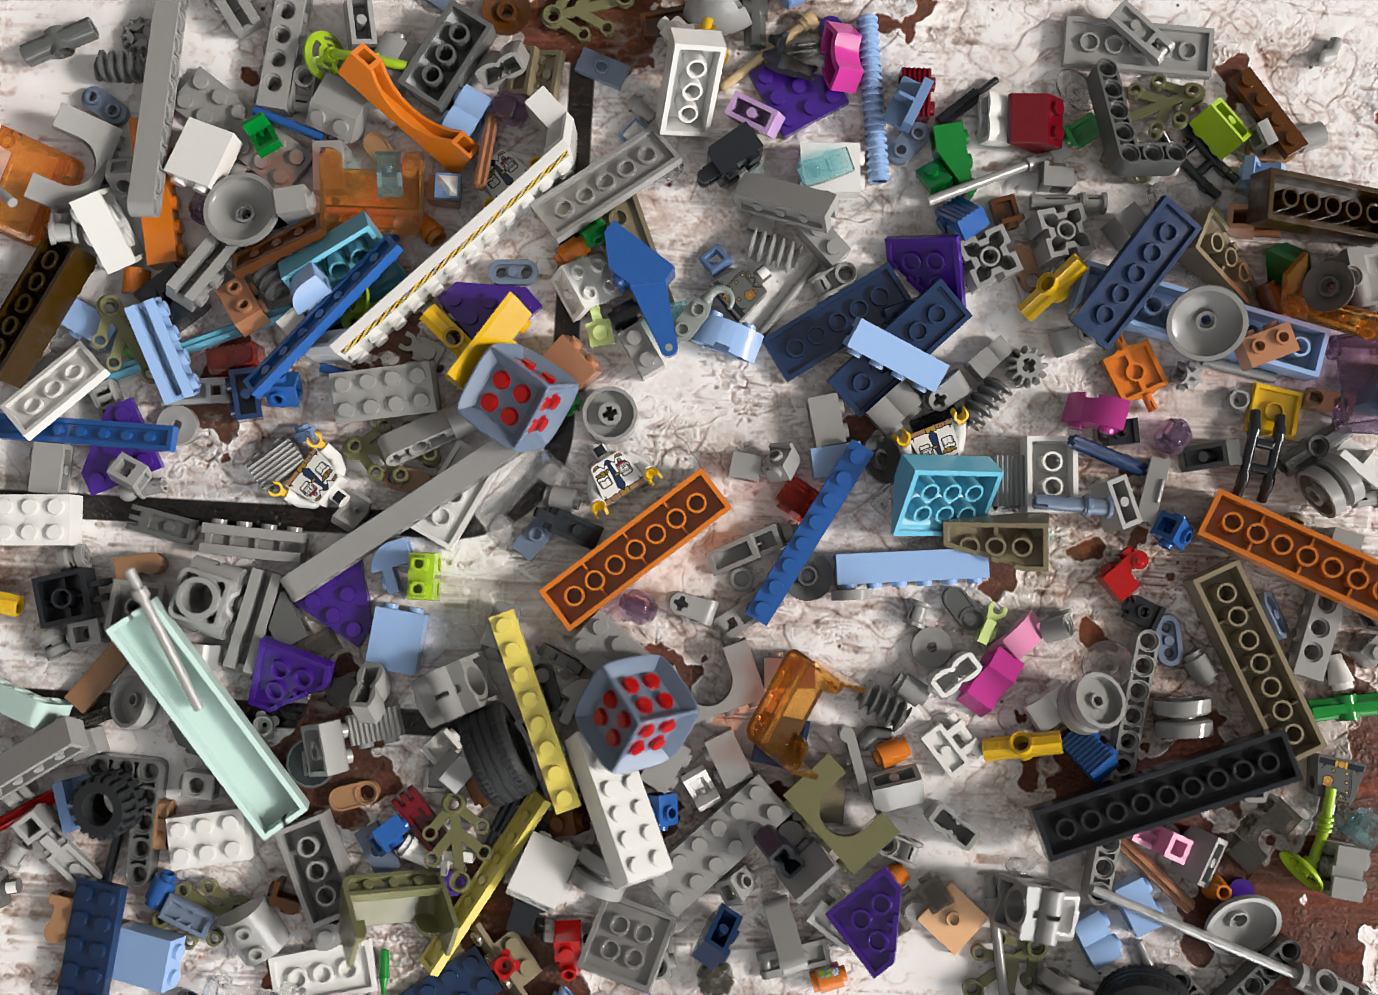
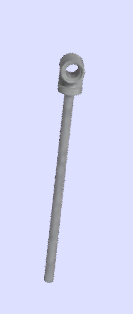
M1093 884L1090 888V894L1283 974L1289 977L1291 987L1303 991L1305 995H1336L1339 992V979L1331 970H1317L1301 962L1290 967Z

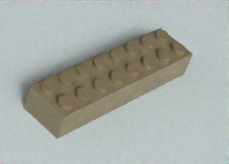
M1239 559L1225 560L1182 580L1254 733L1273 726L1284 728L1297 761L1327 748L1328 745Z

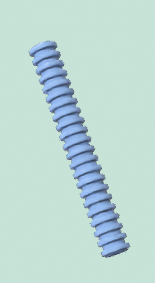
M863 14L856 18V24L858 25L856 30L862 35L859 46V59L864 69L860 83L863 85L861 86V91L864 92L861 98L864 100L862 106L865 107L862 111L865 115L863 121L866 122L864 124V129L866 130L864 136L867 138L865 139V144L868 145L865 148V151L868 153L866 159L869 160L866 166L869 168L867 174L870 175L868 182L871 184H883L890 180V176L887 175L889 173V168L887 167L889 161L886 159L888 158V153L886 152L888 146L885 144L887 142L885 137L887 131L884 129L886 123L882 121L885 108L882 106L884 105V99H882L884 93L881 91L883 89L881 84L883 78L880 76L882 70L880 68L881 61H879L881 59L880 47L878 46L880 43L878 38L879 32L877 31L879 25L876 23L878 22L876 15Z

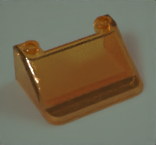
M1 125L0 146L12 153L0 179V186L15 197L18 203L15 207H9L0 199V235L36 249L48 230L51 209L23 198L33 172L62 185L76 186L80 185L85 168L78 159Z
M320 147V214L325 218L326 230L331 231L364 210L381 234H418L424 226V153L416 151L407 153L402 159L401 171L343 168V159L338 150L331 147Z

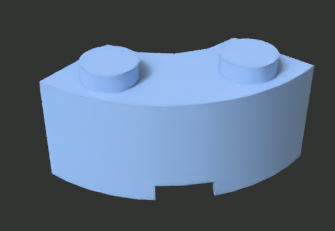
M710 309L708 318L690 340L703 348L717 351L738 361L754 364L764 335L756 332V326L750 323L742 322L741 325L723 318L722 313Z

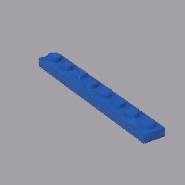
M387 233L331 290L332 292L325 296L243 381L253 396L260 399L267 393L283 374H286L290 367L308 351L309 347L319 337L323 336L326 330L344 314L345 310L355 300L359 299L362 293L380 277V274L397 260L404 250Z
M0 413V439L29 441L21 434L5 413ZM58 417L31 439L30 442L175 453L179 427Z
M851 439L745 610L747 615L765 626L768 625L874 454L873 451Z

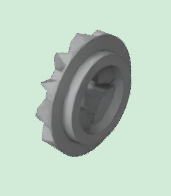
M139 16L138 19H130V23L127 26H122L123 33L120 36L123 43L122 46L128 52H134L137 57L139 52H144L147 56L152 20ZM143 32L148 41L145 39L138 40L134 33L141 34Z

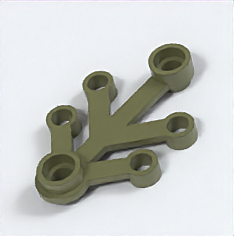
M557 0L555 5H548L543 9L541 20L546 28L550 30L562 28L575 35L579 43L587 44L591 40L589 28L579 27L568 19L578 17L599 29L603 37L610 38L615 33L614 24L609 20L604 21L592 13L614 7L629 9L633 6L635 0H629L627 3H623L620 0H597L589 2L590 0H578L575 6L565 8L569 0ZM552 15L558 16V19L556 21H551L550 17ZM606 26H610L612 30L610 32H604L603 28ZM582 32L588 34L586 38L579 37Z
M1162 74L1152 76L1150 88L1156 92L1163 90L1175 94L1174 96L1165 97L1145 91L1139 83L1130 84L1127 90V97L1130 100H1141L1151 103L1148 106L1130 112L1132 122L1158 113L1156 120L1150 124L1148 130L1149 136L1154 139L1163 136L1165 123L1172 107L1182 104L1180 111L1173 116L1172 126L1178 130L1184 129L1187 126L1191 108L1201 103L1205 97V89L1202 85L1194 82L1183 86L1166 81V77ZM1136 90L1138 93H1132L1131 91ZM1182 119L1184 122H1178L1176 120ZM1158 128L1160 131H1154L1153 129Z
M114 295L100 297L96 303V311L101 316L97 333L91 339V345L98 350H102L107 346L108 337L106 335L112 321L117 329L111 354L105 361L106 369L116 372L121 368V356L126 344L141 368L140 378L147 384H154V378L146 376V371L150 369L140 345L136 341L137 338L134 331L122 318H128L124 310L126 307ZM110 304L114 307V311L108 312L104 306ZM95 338H102L104 340V344H96ZM109 360H116L118 367H111Z
M379 419L376 427L363 437L351 436L345 440L343 444L345 456L351 460H359L367 470L368 476L372 481H381L384 477V471L381 466L374 465L368 455L379 456L393 474L396 483L405 484L408 482L409 474L407 470L399 465H387L379 446L371 444L381 435L392 431L393 426L389 419ZM410 420L405 421V422H403V424L401 425V427L404 426V425H406V424H408V423H411V422H413V421H410ZM386 423L389 425L386 429H380L382 424ZM354 444H359L357 450H351V447ZM436 448L429 451L434 452L432 458H427V453H424L413 459L421 460L423 465L428 468H434L440 464L442 457L439 449ZM374 470L380 471L378 476H372ZM405 473V477L402 479H398L397 475Z
M449 792L442 798V811L430 825L423 829L422 836L427 842L435 841L438 838V830L449 818L450 829L435 848L426 853L424 862L429 868L437 867L440 864V857L452 844L454 873L449 878V885L454 892L463 893L469 889L471 880L464 870L462 842L476 853L480 861H488L492 856V850L488 845L481 844L461 827L460 817L472 824L475 832L481 836L489 832L490 825L486 819H480L466 808L467 801L462 793L457 792L454 794ZM458 801L459 806L456 809L449 807L450 802ZM485 823L487 825L486 830L478 831V824ZM429 829L435 831V835L432 838H427L425 835ZM486 848L489 850L487 857L479 855L481 849ZM431 855L437 857V861L434 864L427 862L428 857ZM458 878L465 879L464 886L457 887L455 885Z
M215 878L206 879L202 882L200 888L203 894H213L224 905L215 906L196 891L189 881H183L175 888L176 894L218 914V916L234 909L235 905L241 906L250 901L243 895L233 897L219 886ZM207 882L212 883V891L206 888ZM182 885L187 887V894L182 893ZM155 910L153 912L151 920L155 927L163 929L171 925L166 921L162 923L158 920L160 911ZM219 926L217 929L209 932L206 938V943L211 947L218 946L224 939L225 934ZM187 933L185 934L186 938H192L193 944H187L185 939V950H191L198 944L199 938ZM212 934H216L218 936V942H214L212 940Z
M1001 929V934L1004 935L1002 940L1003 946L1007 944L1021 948L1013 954L1004 952L1008 989L1011 995H1016L1014 991L1019 964L1027 959L1026 972L1021 974L1020 983L1025 989L1031 990L1034 985H1037L1036 971L1038 960L1046 955L1049 945L1039 943L1036 949H1032L1031 943L1033 941L1019 940L1012 935L1006 934ZM975 943L971 946L970 953L975 960L982 961L985 959L994 961L993 950L986 949L980 943ZM977 948L983 949L980 956H976L974 953ZM995 966L977 979H966L962 984L963 994L984 995V987L997 979ZM1032 977V982L1026 985L1024 983L1025 979ZM971 984L976 985V989L973 992L968 991V986Z

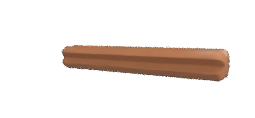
M491 112L486 114L472 184L475 190L479 189L480 191L486 189L499 116Z
M1128 838L1121 840L1120 851L1185 913H1189L1195 908V901L1137 845Z

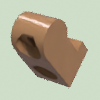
M1308 387L1305 389L1301 408L1306 411L1334 417L1333 419L1342 418L1347 420L1352 418L1357 395Z
M148 552L113 558L115 577L122 580H127L124 571L134 567L137 575L144 573L162 574L167 570L169 564L167 557L161 553Z
M59 889L50 893L48 904L54 905L50 923L45 926L44 937L52 944H57L67 939L75 892Z

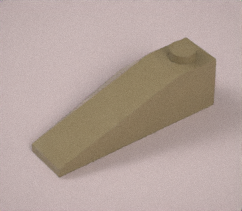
M1207 207L1193 219L1202 229L1178 261L1183 267L1209 284L1222 286L1233 291L1245 305L1251 306L1256 294L1255 287L1258 285L1247 263H1241L1236 252L1239 247L1236 242L1230 241L1226 233L1229 230L1227 223L1213 207Z
M1021 512L943 520L944 546L971 555L977 554L989 558L990 561L995 563L1002 562L1014 566V569L1020 571L1049 572V513Z

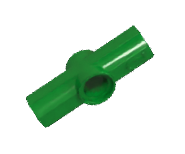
M1378 692L1362 694L1338 693L1332 694V697L1306 700L1316 722L1327 720L1354 721L1359 720L1363 716L1378 715Z

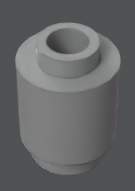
M559 485L547 486L543 496V505L548 506V509L553 506L573 514L574 510H579L582 496L578 495L577 489Z
M1196 647L1183 655V665L1196 685L1208 686L1217 680L1216 675H1218L1219 671L1206 651Z
M900 672L890 689L895 691V695L914 707L918 704L922 706L930 695L927 691L929 686L909 673L904 674Z

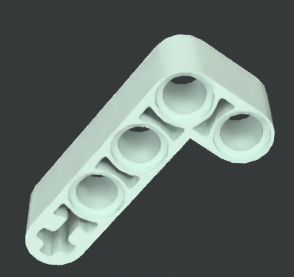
M0 677L1 714L36 729L45 728L58 717L70 715L73 705L69 701L60 698L42 697Z

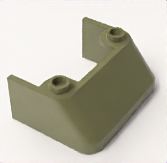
M418 869L347 876L343 880L340 889L339 935L347 967H353L359 945L364 941L367 934L366 926L414 922L420 934L428 937L439 936L445 956L451 955L460 926L444 877L440 876L439 871L435 869Z

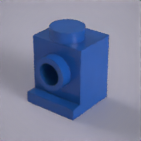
M396 814L372 831L366 838L379 856L383 857L405 840L402 835L410 830V826L404 818H399Z

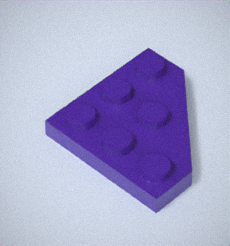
M765 65L749 72V78L763 103L778 110L785 117L779 130L783 139L847 106L849 100L845 93L830 90L823 76L814 74L815 79L813 81L774 72Z
M960 234L887 236L885 238L887 262H889L894 270L897 268L907 277L906 281L921 293L937 278H941L966 307Z
M455 282L438 297L439 301L472 339H474L509 292L513 293L532 313L530 318L543 308L529 289L521 286Z
M134 397L107 407L102 418L103 421L145 424ZM91 446L81 474L91 496L120 485L112 481L106 471L112 459L117 458L121 452L144 463L151 472L165 467L159 452Z
M363 559L300 599L296 604L357 647L362 645L371 632L373 622L369 603V591L363 569Z
M263 636L259 641L247 704L273 712L283 705L291 704L313 692L326 689L331 684L335 662L268 636Z
M884 866L825 913L874 979L896 961L902 886L887 866Z

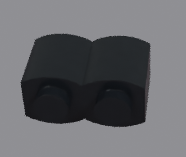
M766 824L753 836L754 843L763 855L784 877L792 878L805 867L803 858L788 839L782 836L773 825Z

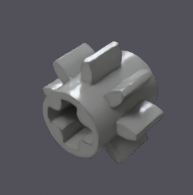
M1188 360L1184 363L1178 361L1177 366L1170 369L1171 379L1169 382L1177 384L1176 390L1183 392L1185 389L1194 391V387L1202 383L1201 372L1203 370L1195 368L1196 362Z

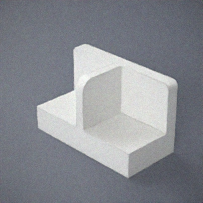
M1351 438L1339 444L1332 453L1340 455L1351 464L1362 479L1366 491L1378 489V459L1374 457L1377 451L1375 449L1365 450Z

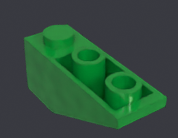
M963 122L935 125L930 130L932 157L934 160L937 158L950 173L953 187L975 179L971 177L970 169L973 167V159L971 153L968 154L966 145L969 143V134L967 129H964ZM977 189L960 196L970 201Z

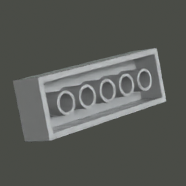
M757 770L753 773V777L745 780L667 850L673 867L672 870L645 881L676 917L683 913L757 846L754 843L753 836L757 834L760 828L766 824L777 828L792 814L783 803L781 797Z

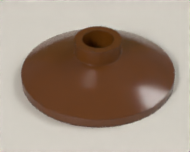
M484 0L482 4V18L494 25L497 34L514 35L521 32L528 25L531 18V6L528 0ZM509 13L511 17L504 18L503 15Z

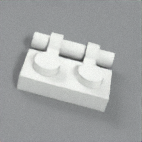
M951 712L945 717L951 724L947 729L938 722L919 738L947 775L953 779L972 764L966 757L968 753L972 752L976 758H979L983 755V751L979 746L980 741L976 736L973 737L969 733L963 719L958 718L954 712ZM956 733L964 741V745L961 747L952 738Z
M832 884L826 891L833 898L832 902L828 904L821 898L806 920L848 953L851 948L825 915L827 911L848 896L846 891L843 889L839 890Z

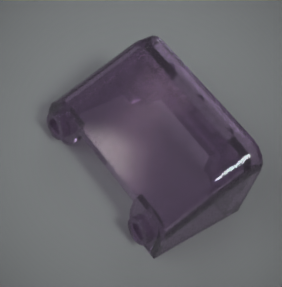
M1378 328L1331 335L1325 355L1328 360L1337 361L1342 400L1333 408L1331 413V420L1335 424V432L1378 435Z

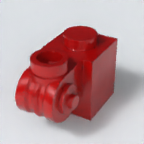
M1130 545L1118 553L1120 558L1116 562L1112 563L1110 561L1099 569L1100 574L1095 577L1114 601L1122 602L1141 586L1131 574L1132 569H1144L1149 562L1145 552L1134 550Z
M581 919L555 920L553 939L555 962H557V968L561 972L562 979L572 981L576 976H579L581 971L576 966L582 953Z

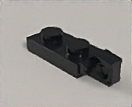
M536 506L532 515L545 521L542 527L548 529L547 531L590 550L596 548L604 530L603 527L558 507L551 506L550 511H546Z

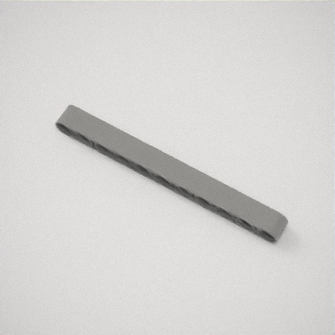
M154 0L127 198V210L131 217L158 218L161 214L166 177L164 168L168 161L189 0Z
M494 440L489 441L282 577L280 582L293 602L304 598L524 452H516L500 445Z
M1136 629L1129 637L1120 687L1125 695L1126 710L1119 724L1112 727L1109 744L1118 753L1116 756L1117 760L1123 759L1125 765L1120 771H1117V769L1112 771L1101 783L1135 772L1160 645L1159 635L1150 629ZM1143 634H1146L1149 638V642L1145 647L1140 643ZM1138 659H1142L1144 667L1138 672L1135 664ZM1137 684L1139 692L1133 697L1131 687ZM1132 708L1134 717L1131 721H1127L1126 712ZM1127 733L1129 735V742L1127 745L1122 746L1121 737ZM1122 839L1087 851L1081 892L1089 901L1096 905H1103L1108 901L1097 896H1091L1090 888L1095 884L1112 891ZM1100 860H1104V868L1097 871L1096 864Z

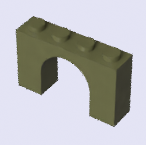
M827 753L783 794L786 798L783 803L793 814L797 811L804 818L800 822L810 833L815 831L821 837L818 842L828 853L832 850L839 857L836 862L844 872L847 873L850 870L855 875L895 838L900 831L882 811L878 812L860 830L852 834H838L824 825L819 814L821 798L830 787L846 774L845 770L836 760Z

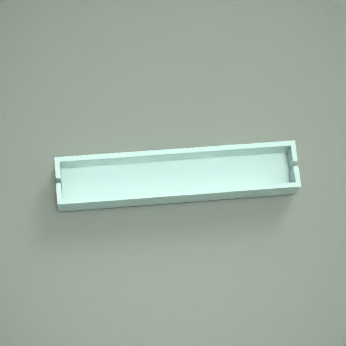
M155 597L151 602L204 705L203 709L194 712L141 607L107 629L106 632L256 832L265 841L282 829L285 821L289 824L306 812L310 802L173 617L169 615V612L158 597Z

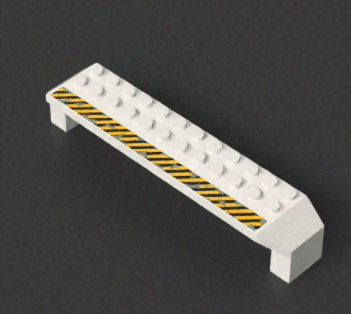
M544 86L524 102L530 120L546 136L544 156L349 329L327 330L323 336L319 337L305 353L307 357L319 364L355 365L363 363L370 356L369 352L373 348L382 346L389 339L388 335L394 330L398 331L407 323L406 319L409 316L422 311L426 306L425 302L432 296L435 298L440 295L445 289V284L450 280L454 281L459 278L463 273V268L469 263L472 265L477 262L482 256L481 252L487 247L492 248L500 240L499 236L506 230L508 232L513 230L518 225V220L524 214L529 215L532 213L530 203L555 188L561 181L564 182L573 176L576 169L577 153L575 122L573 117ZM293 306L276 323L288 335L308 314L303 312L298 315Z

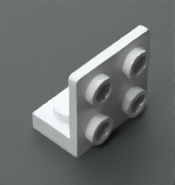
M601 253L561 265L550 279L573 322L581 320L591 308L623 296V292L612 284L613 280L610 278L609 267Z

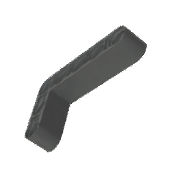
M1102 58L1098 60L1087 76L1086 83L1110 172L1118 177L1172 175L1187 158L1185 147L1175 142L1138 143L1118 67L1111 59Z
M104 752L94 755L86 763L88 775L93 776L103 771L99 767L100 759L106 764L105 770L111 768L116 770L119 768L123 769L124 773H126L124 764L127 761L131 765L130 773L133 774L132 778H137L140 781L139 787L144 788L143 798L147 799V804L143 805L146 808L144 815L150 818L151 825L149 827L144 823V815H142L140 823L130 829L125 870L126 881L131 886H141L152 880L154 874L158 871L160 850H154L153 832L158 803L161 799H166L169 764L164 758L159 756ZM150 764L155 765L157 769L156 775L150 773ZM148 789L154 794L153 801L147 798L146 792ZM141 841L147 843V852L142 850ZM138 867L144 869L145 878L139 875Z
M1278 933L1276 938L1267 947L1257 953L1292 967L1301 958L1302 947L1289 936ZM1288 943L1287 951L1282 953L1283 946ZM1246 960L1210 995H1262L1283 974L1271 969L1264 970L1263 966ZM1169 964L1163 968L1164 971H1169L1170 974H1180L1179 980H1181V983L1185 985V988L1189 990L1191 995H1207L1177 965ZM1252 978L1250 986L1245 988V982Z

